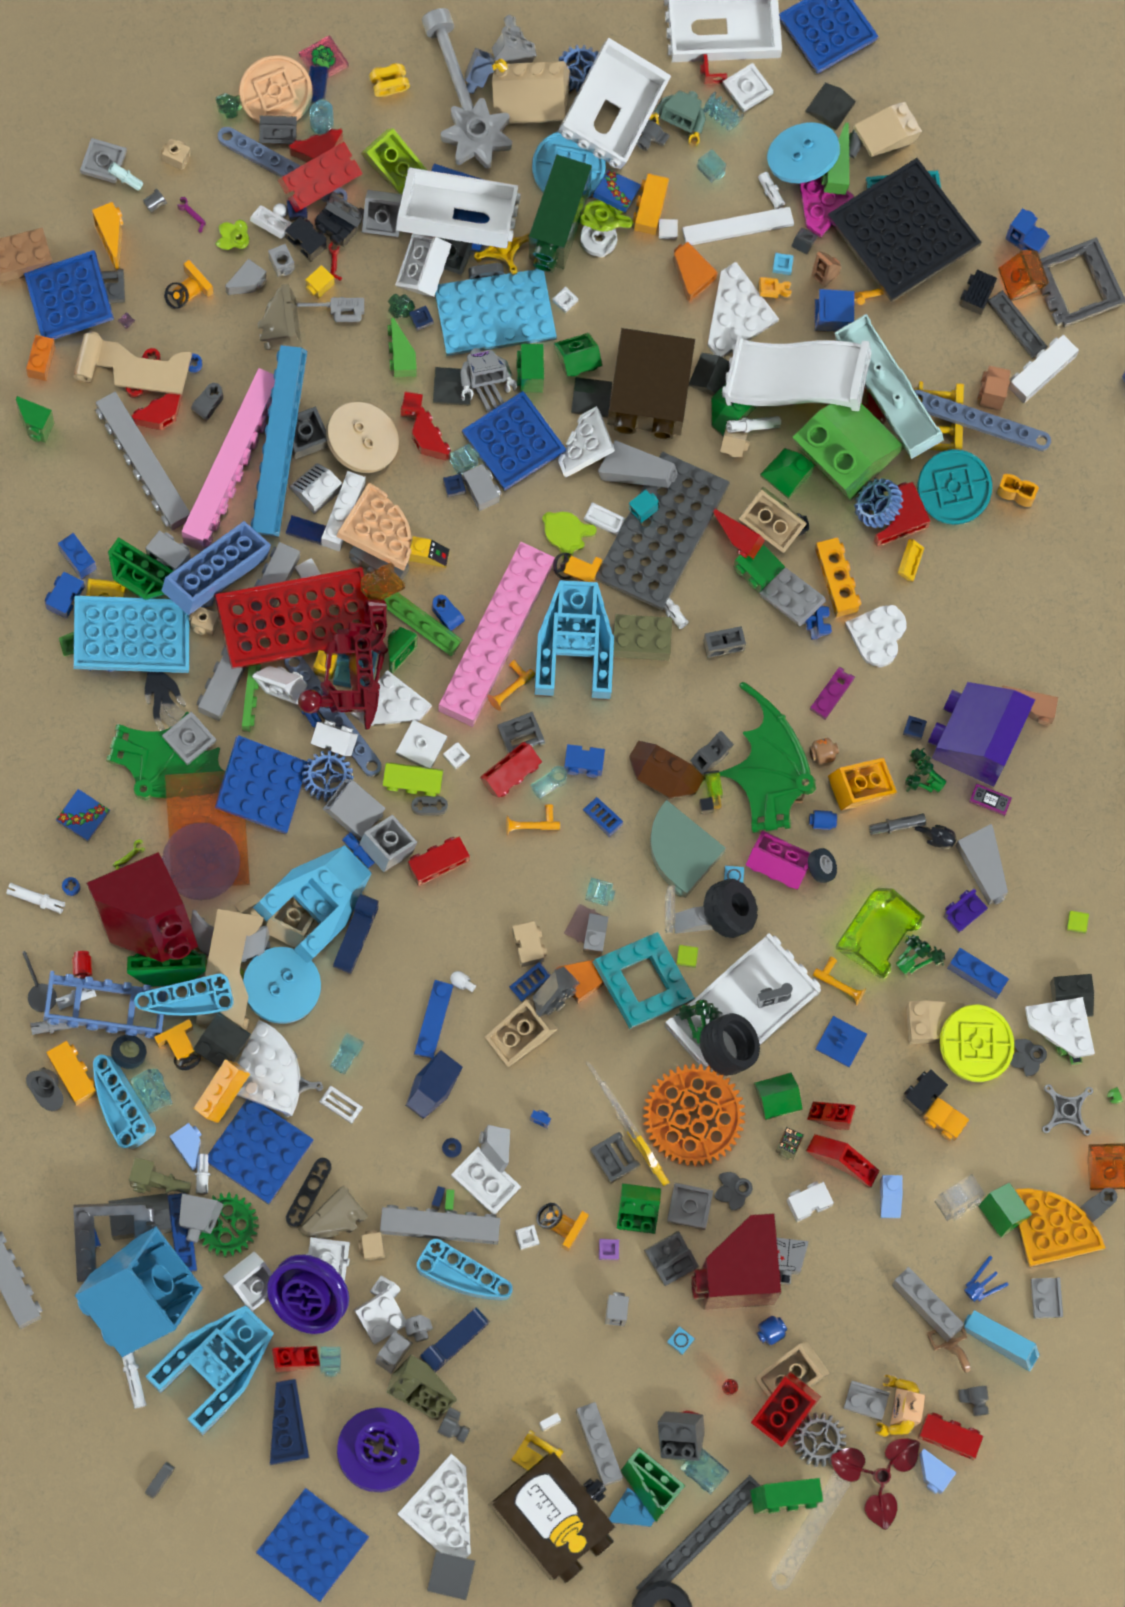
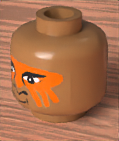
M830 738L815 740L812 746L809 747L812 761H816L819 765L833 762L836 754H839L837 743H833Z

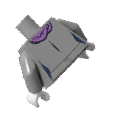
M478 348L473 349L467 355V361L463 363L460 372L461 384L464 387L461 395L463 401L465 400L464 394H469L470 400H472L473 391L469 389V386L475 388L507 381L504 390L509 393V385H511L515 391L517 382L511 379L512 373L505 359L497 356L492 350L481 352Z

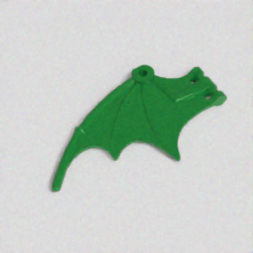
M741 682L739 684L740 688L755 698L760 704L764 715L763 723L754 730L743 732V735L751 745V753L747 759L734 767L719 772L718 775L736 781L745 790L751 807V827L753 833H757L759 830H778V828L782 827L790 829L791 806L800 795H809L816 790V780L811 775L807 757L786 716L762 694L747 683ZM777 815H784L783 820H778ZM765 817L764 822L758 823V818Z
M186 712L181 719H183L187 714H189V712ZM116 724L115 737H112L110 744L111 752L110 755H107L106 762L123 765L128 768L136 782L134 793L137 798L148 800L151 797L169 799L189 798L220 792L226 771L219 766V747L204 751L189 765H186L162 738V735L170 728L162 731H141ZM123 734H129L127 741L122 739ZM118 752L124 753L122 759L117 757ZM144 787L147 790L145 792H141L140 789Z

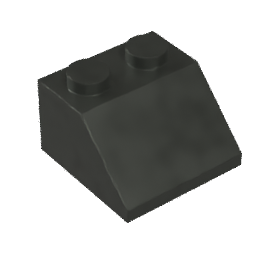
M1092 974L1052 978L1050 986L1053 1002L1083 997L1087 1017L1094 1016Z
M219 1012L201 1035L193 1050L220 1068L225 1059L232 1062L235 1061L251 1034Z

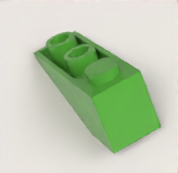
M391 318V325H388V336H392V342H389V354L393 353V360H390V371H394V377L416 376V352L395 319Z

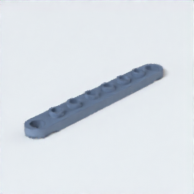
M223 127L218 132L220 144L279 177H283L300 167L297 163L231 127ZM224 133H231L232 138L224 140L222 136ZM339 187L334 190L335 193L342 195L343 199L347 201V193L344 189ZM331 193L322 197L321 200L327 202Z
M914 390L916 395L921 397V403L929 415L1038 451L1047 450L1051 444L1050 435L1044 431L921 390ZM1038 437L1044 438L1046 444L1039 445L1036 439Z
M302 656L285 659V667L289 673L297 672L303 676V680L307 683L305 690H315L323 696L324 692L320 686L321 681ZM296 658L300 663L297 667H291L289 660ZM320 707L318 712L324 720L335 722V726L339 728L342 726L352 728V732L358 734L352 758L367 776L375 777L378 775L382 768L380 760L345 713L331 712L329 707ZM374 762L377 765V769L369 771L366 768L367 764Z

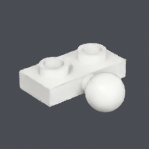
M282 203L276 204L273 212L260 205L250 218L251 222L280 239L284 237L285 229L292 224L283 218L287 215L288 210Z

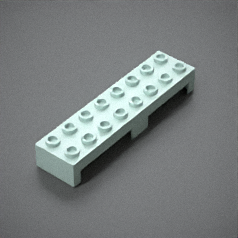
M865 314L836 331L835 337L837 341L861 344L862 341L870 342L872 354L865 386L910 458L913 459L942 442L944 438L940 428L935 425L914 392L907 376L899 368L872 326L868 315Z

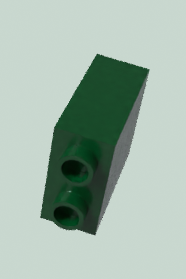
M556 154L529 234V259L534 260L533 266L548 273H553L555 267L565 268L580 223L579 219L583 214L591 190L592 165Z

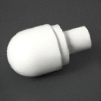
M460 971L452 973L450 981L457 988L462 990L468 989L471 992L476 988V985L470 982L471 979L466 974Z

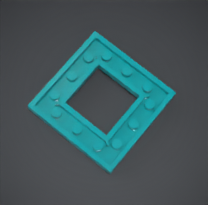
M658 932L596 958L593 961L595 968L629 1029L695 999ZM649 958L667 990L638 1002L621 970Z

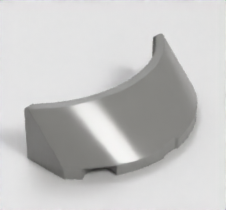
M193 910L191 918L193 933L200 951L209 956L214 927L205 922V919L199 916L197 910ZM268 926L260 927L255 934L246 936L242 962L256 955L260 956L265 952L270 937Z

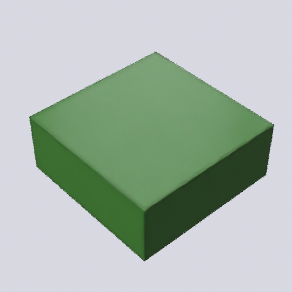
M447 1189L445 1211L453 1210L454 1190Z

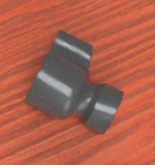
M648 120L642 131V136L639 137L636 145L642 150L647 151L651 146V141L664 146L670 136L657 123Z
M987 1386L958 1390L960 1402L974 1404V1416L989 1414L988 1406H986V1402L989 1399Z
M450 1407L437 1433L447 1438L454 1436L458 1441L464 1443L470 1428L459 1425L461 1412Z

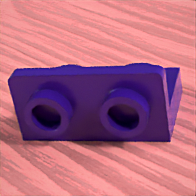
M975 889L970 892L966 890L960 895L959 898L961 900L956 904L952 902L945 908L946 912L943 917L958 934L988 909L975 894L977 892Z

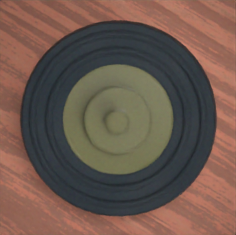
M131 1035L118 1037L111 1048L112 1059L118 1066L125 1069L139 1067L144 1062L147 1054L144 1042L140 1038Z

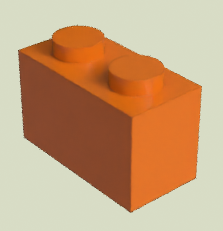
M35 335L26 368L29 378L47 380L55 350L54 339Z

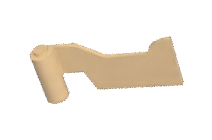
M89 331L83 335L73 377L79 381L90 382L95 366L113 368L115 386L182 395L192 352L175 354L170 358L169 362L138 358L121 344L103 341L98 333Z
M217 909L205 977L224 974L229 979L234 1005L230 1010L220 1013L243 1029H247L249 1018H246L248 993L240 974V967L246 936H251L260 929L264 917ZM219 977L218 982H215V985H218L219 988H222L223 984L226 983L225 979L222 980L221 977ZM222 997L219 1002L220 1006H229V997ZM218 1013L197 1015L196 1024L209 1026Z

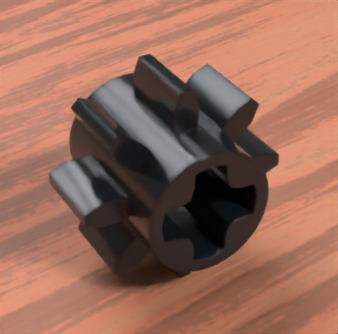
M590 1478L583 1484L587 1493L597 1503L605 1498L604 1492L607 1489L598 1478L595 1481Z

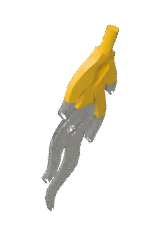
M586 1062L605 1096L618 1113L616 1117L651 1168L653 1174H656L663 1187L670 1182L635 1125L631 1123L605 1081L602 1082L592 1065Z

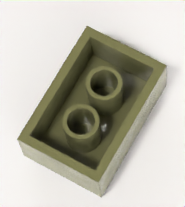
M615 614L613 657L669 661L671 654L672 618Z

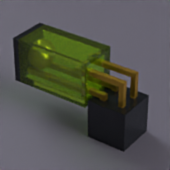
M719 770L704 773L708 798L700 799L699 801L701 814L713 813L714 809H721L722 807L720 798L723 797ZM714 799H718V806L713 805Z

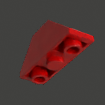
M342 128L331 129L321 135L315 134L303 141H294L289 145L290 155L306 163L341 143L343 139Z
M166 393L162 398L152 400L145 408L141 407L134 411L133 415H131L133 421L137 426L156 430L164 429L177 420L182 395Z
M422 406L414 423L412 440L421 454L447 461L450 459L451 449L448 443L443 442L441 439L442 434L438 426L434 427L430 412L425 411Z
M813 1101L807 1120L833 1129L850 1130L856 1106L853 1104Z
M317 1346L272 1348L276 1372H290L320 1366Z

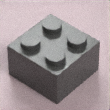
M316 406L298 413L292 450L294 460L329 447L326 439V429Z

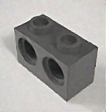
M742 626L705 633L703 639L707 658L744 651L746 646Z

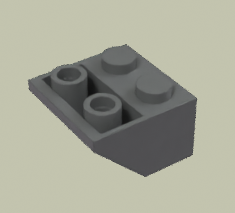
M565 967L556 969L533 996L536 1014L539 1017L546 1014L550 1015L555 1010L557 1012L565 1006L564 1001L576 993L577 990L575 988L579 985V982Z
M665 1411L658 1420L661 1458L699 1461L705 1433L703 1414Z

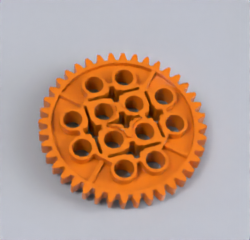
M684 1064V1070L677 1066L676 1073L670 1069L669 1077L663 1074L664 1081L657 1079L659 1086L652 1085L655 1092H648L652 1098L645 1099L649 1106L643 1107V1109L648 1111L643 1117L649 1119V1121L644 1122V1125H650L646 1133L652 1132L649 1140H656L653 1144L654 1147L660 1145L659 1153L664 1150L666 1151L665 1158L671 1154L672 1162L678 1158V1164L685 1160L686 1166H689L691 1161H693L694 1166H697L698 1161L704 1166L705 1160L712 1164V1157L717 1161L719 1160L718 1154L725 1157L726 1153L724 1150L732 1151L730 1144L737 1145L734 1138H741L737 1131L744 1130L739 1126V1124L745 1123L744 1120L740 1119L741 1116L746 1115V1113L740 1112V1109L745 1107V1105L739 1104L743 1097H736L740 1091H733L736 1084L729 1085L730 1078L724 1080V1075L718 1076L714 1070L710 1072V1066H707L705 1070H703L702 1064L699 1065L698 1069H696L695 1064H692L691 1069ZM696 1079H702L704 1082V1086L700 1090H696L693 1087V1082ZM714 1087L720 1088L722 1092L721 1096L716 1099L710 1094ZM669 1088L677 1089L678 1095L676 1098H668L667 1090ZM688 1090H691L697 1094H703V1092H706V1097L718 1103V1105H715L709 1101H703L702 1103H700V1098L697 1097V1095L689 1092ZM684 1091V1094L680 1100V1106L682 1107V1109L677 1110L674 1113L671 1121H669L674 1112V1107L671 1105L672 1103H677V1101H679ZM688 1096H692L695 1099V1105L690 1108L684 1104L685 1098ZM662 1105H666L669 1108V1114L664 1117L658 1113V1109ZM698 1105H700L697 1112L700 1115L699 1119L695 1118L690 1124L691 1115H689V1112H694ZM703 1106H712L713 1113L710 1116L703 1115ZM720 1109L715 1118V1123L717 1124V1127H712V1129L709 1130L707 1137L704 1138L709 1129V1124H707V1120H712L715 1117L717 1110ZM724 1113L729 1114L731 1117L727 1125L721 1124L719 1120L720 1116ZM684 1114L687 1117L684 1125L677 1124V1115ZM698 1122L702 1123L705 1128L701 1134L695 1133L693 1129L694 1125ZM671 1125L680 1129H686V1127L690 1128L689 1132L692 1135L700 1138L701 1140H698L692 1136H686L685 1138H683V1134L679 1130L671 1127ZM672 1131L678 1134V1140L675 1143H670L667 1139L668 1134ZM714 1131H719L722 1134L720 1142L712 1141L711 1134ZM688 1140H693L696 1143L695 1150L691 1152L685 1148V1143Z

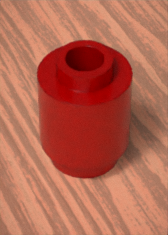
M89 951L74 952L72 957L73 977L85 979V977L92 976V958L89 955Z

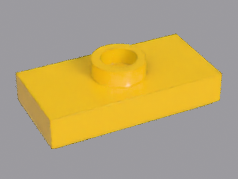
M908 539L898 570V574L907 581H914L924 551V547L914 539Z

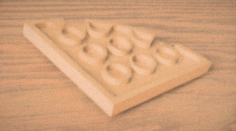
M368 483L336 537L404 571L411 554L412 535L408 521L399 506L394 505L387 498L388 495Z

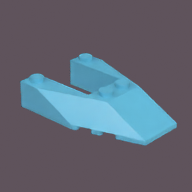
M559 581L538 632L534 695L554 696L556 655L593 657L591 698L611 699L614 636L605 611L598 582Z
M344 845L293 868L253 908L264 917L265 921H268L291 897H294L319 923L294 949L308 963L347 925L355 909L358 897L362 894L372 873Z
M245 1305L189 1333L146 1375V1379L162 1393L191 1365L216 1390L188 1418L189 1423L203 1436L246 1390L274 1333Z

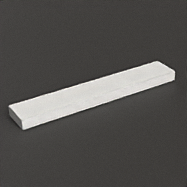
M790 207L687 226L683 227L682 231L685 243L688 241L691 245H697L794 226Z

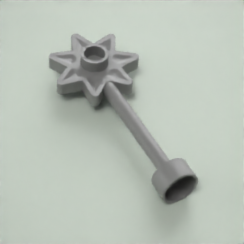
M446 8L432 10L422 17V23L428 37L438 38L462 108L457 106L451 107V117L455 125L441 132V141L457 146L455 163L457 165H461L475 157L486 169H489L491 167L492 151H509L512 149V141L502 133L509 123V114L489 115L484 98H480L476 105L473 106L448 35L455 27L450 11Z

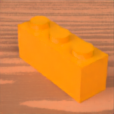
M648 173L646 180H642L640 190H643V194L638 196L636 204L639 210L638 213L634 212L632 219L635 224V231L656 235L669 178Z
M65 1041L46 1052L76 1106L97 1094L95 1081L92 1077L88 1078L85 1072L88 1069L83 1060L78 1061L76 1057L78 1052L73 1044L69 1045Z
M225 1059L193 1109L206 1119L219 1123L250 1073L237 1063Z

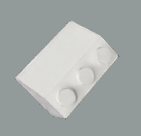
M412 233L395 286L421 295L434 297L452 244L438 237Z

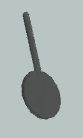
M23 951V956L35 983V986L29 991L28 1003L35 1011L44 1012L48 984L38 983L26 951ZM53 988L50 1010L56 1004L57 998L56 992Z

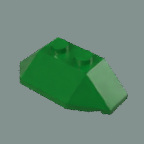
M722 387L711 398L712 427L724 437L727 421L746 418L757 406L731 402V405H727L726 399L722 396Z
M118 537L108 551L113 581L144 600L165 595L162 592L165 577L174 571Z
M191 950L182 959H169L164 962L139 953L127 957V974L144 985H150L151 987L169 986L194 980L206 971V955Z

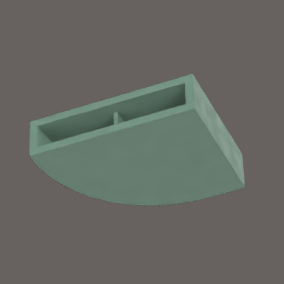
M668 800L664 802L656 814L650 835V850L654 865L662 878L672 887L673 892L680 897L686 898L721 858L726 848Z

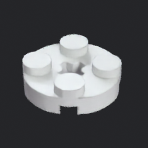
M587 226L583 227L581 231V246L587 253L603 258L616 247V229L601 232ZM602 235L603 240L596 241L594 236Z

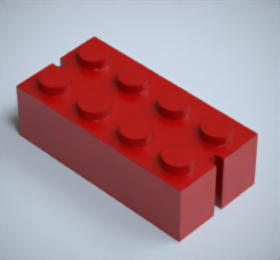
M345 142L340 143L277 180L285 194L291 191L294 192L288 200L295 212L302 210L363 174L355 159L350 160L352 154Z

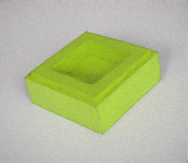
M1069 911L1067 931L1086 934L1089 914Z
M679 945L676 965L696 968L698 947Z

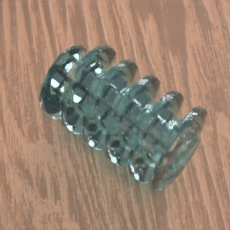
M714 92L706 101L704 112L709 113L711 118L715 117L716 122H720L722 127L726 126V130L731 131L742 121L744 113L738 116L739 110L737 109L733 112V105L727 108L728 101L726 100L721 103L722 96L716 99L717 92Z
M325 99L318 100L310 108V126L317 134L327 133L333 127V107Z

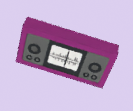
M976 784L969 802L1005 816L1012 797Z

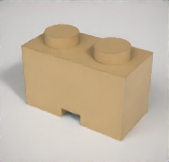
M535 921L512 926L515 945H520L517 953L521 967L544 962V956H547L545 945H541L539 939L542 937L540 926L536 927Z

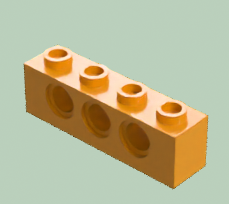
M838 537L817 542L815 552L835 617L838 618L857 613L861 600L854 590L856 584L854 578L850 577L849 574L850 564L844 558L845 549L843 543L839 542ZM835 557L838 560V562L833 563L829 560V558ZM840 574L843 576V579L837 580L834 575ZM840 592H847L849 596L842 597Z

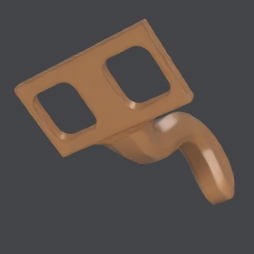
M963 1327L961 1329L963 1336L956 1339L952 1338L938 1346L934 1345L931 1338L937 1332L935 1330L928 1332L927 1335L934 1351L946 1348L957 1356L965 1373L971 1371V1366L965 1352L958 1346L960 1341L968 1338Z

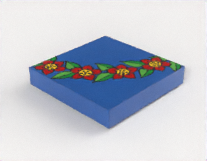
M608 169L596 188L593 197L626 213L638 194L641 184Z
M78 789L56 821L88 842L107 817L110 809Z

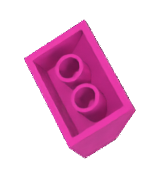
M762 830L751 851L746 866L750 867L753 871L767 875L770 879L784 883L789 888L798 890L809 868L808 857L810 852Z

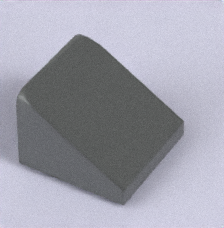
M801 228L794 238L792 247L804 254H808L818 236Z

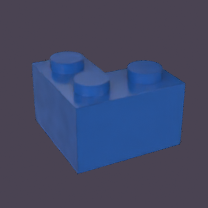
M1022 208L1010 224L1005 239L1036 259L1048 243L1050 235L1043 228L1035 226L1038 218L1033 212Z

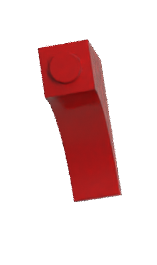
M903 482L897 485L902 492L901 497L904 501L900 504L903 508L898 510L900 515L895 516V521L885 530L876 534L874 541L877 547L929 527L931 521L913 482L908 484Z
M814 1134L806 1149V1152L816 1160L842 1170L867 1187H872L880 1172L878 1168L853 1147L842 1141Z

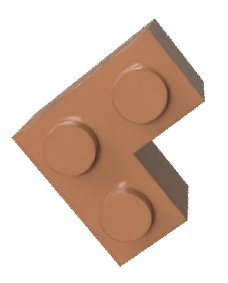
M989 365L987 372L983 371L982 384L977 399H980L979 406L1001 411L1008 391L1011 370Z

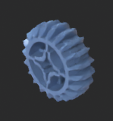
M585 44L582 48L576 45L575 50L569 47L568 52L564 51L558 61H565L566 65L576 60L575 63L568 66L570 70V92L576 89L578 93L599 53L598 50L592 52V46L586 49Z
M875 478L874 482L868 481V486H863L862 492H858L859 497L855 498L857 503L854 505L855 513L862 523L864 522L866 526H871L872 528H883L884 524L889 525L890 520L895 521V515H900L898 510L903 508L900 503L904 500L901 497L902 492L899 490V487L891 480ZM869 511H874V515H870Z
M329 750L328 755H324V752L321 751L320 757L314 754V760L310 758L307 760L309 765H304L306 771L302 772V776L305 777L302 783L307 784L305 786L306 791L311 790L310 796L317 794V800H320L321 796H323L324 802H327L328 797L334 795L345 779H354V776L350 775L353 773V769L348 768L350 762H344L345 756L338 758V753L332 756ZM326 763L322 770L314 772L319 765ZM332 764L338 766L343 774L334 771L331 767ZM329 769L330 777L328 779V783L326 784L325 776ZM312 779L321 781L324 784V789L318 787ZM342 781L337 787L330 789L332 783Z

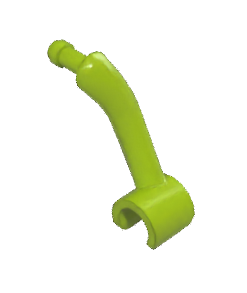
M140 839L134 842V849L113 863V867L117 870L120 865L127 863L134 855L144 852L145 848L138 849L136 847L138 844H142L143 841Z

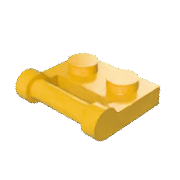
M530 1429L511 1461L528 1471L543 1458L542 1455L528 1447L530 1441L548 1453L554 1452L559 1459L564 1451L560 1448L556 1449L542 1440Z

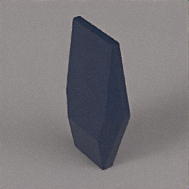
M440 1050L415 1076L405 1106L422 1119L426 1118L448 1098L463 1066Z

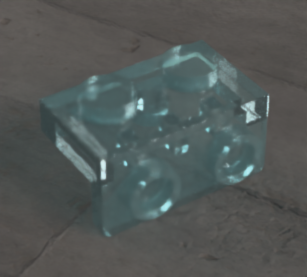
M147 1069L130 1079L134 1091L148 1114L163 1106L173 1104L171 1094L163 1082V1075L158 1069Z
M703 1448L699 1461L687 1460L680 1468L710 1495L729 1474V1470Z

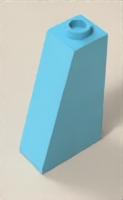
M975 1310L964 1321L966 1333L1029 1372L1040 1356L1037 1345L1034 1342Z

